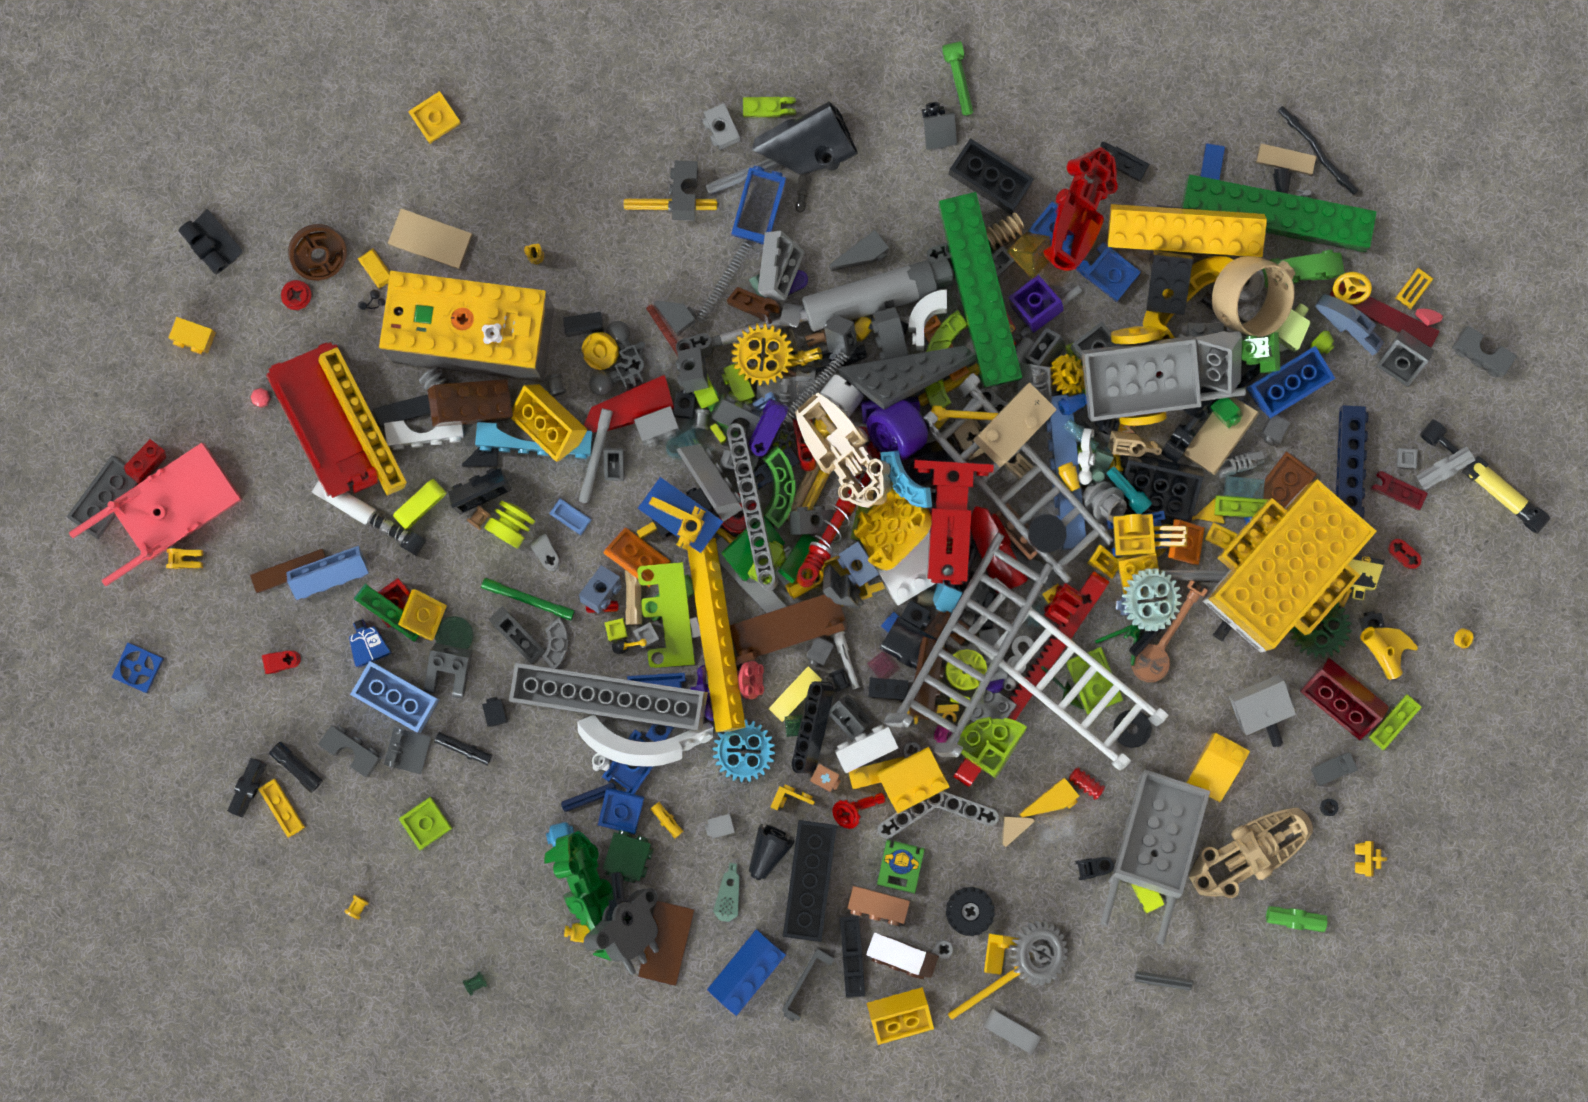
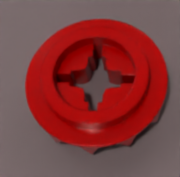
M292 280L282 288L281 300L290 310L299 311L302 308H306L308 303L311 302L312 293L309 286L303 281ZM292 289L297 293L301 292V294L299 295L301 301L297 300L296 298L292 299V297L294 296Z
M839 800L834 804L832 809L833 817L840 826L846 829H853L860 823L859 809H855L854 803L850 804L848 800ZM849 812V813H850V816H849V815H846V814L843 815V813Z

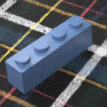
M356 546L286 572L290 589L295 599L298 600L307 598L317 592L326 591L333 586L345 584L352 579L361 578L369 574L363 553L360 547Z

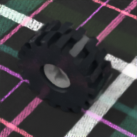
M963 887L956 890L949 897L946 903L945 914L948 923L956 932L965 936H974L987 931L988 927L992 925L993 918L995 917V907L990 896L983 890L975 887ZM973 906V911L976 912L975 915L967 917L966 907L971 908Z

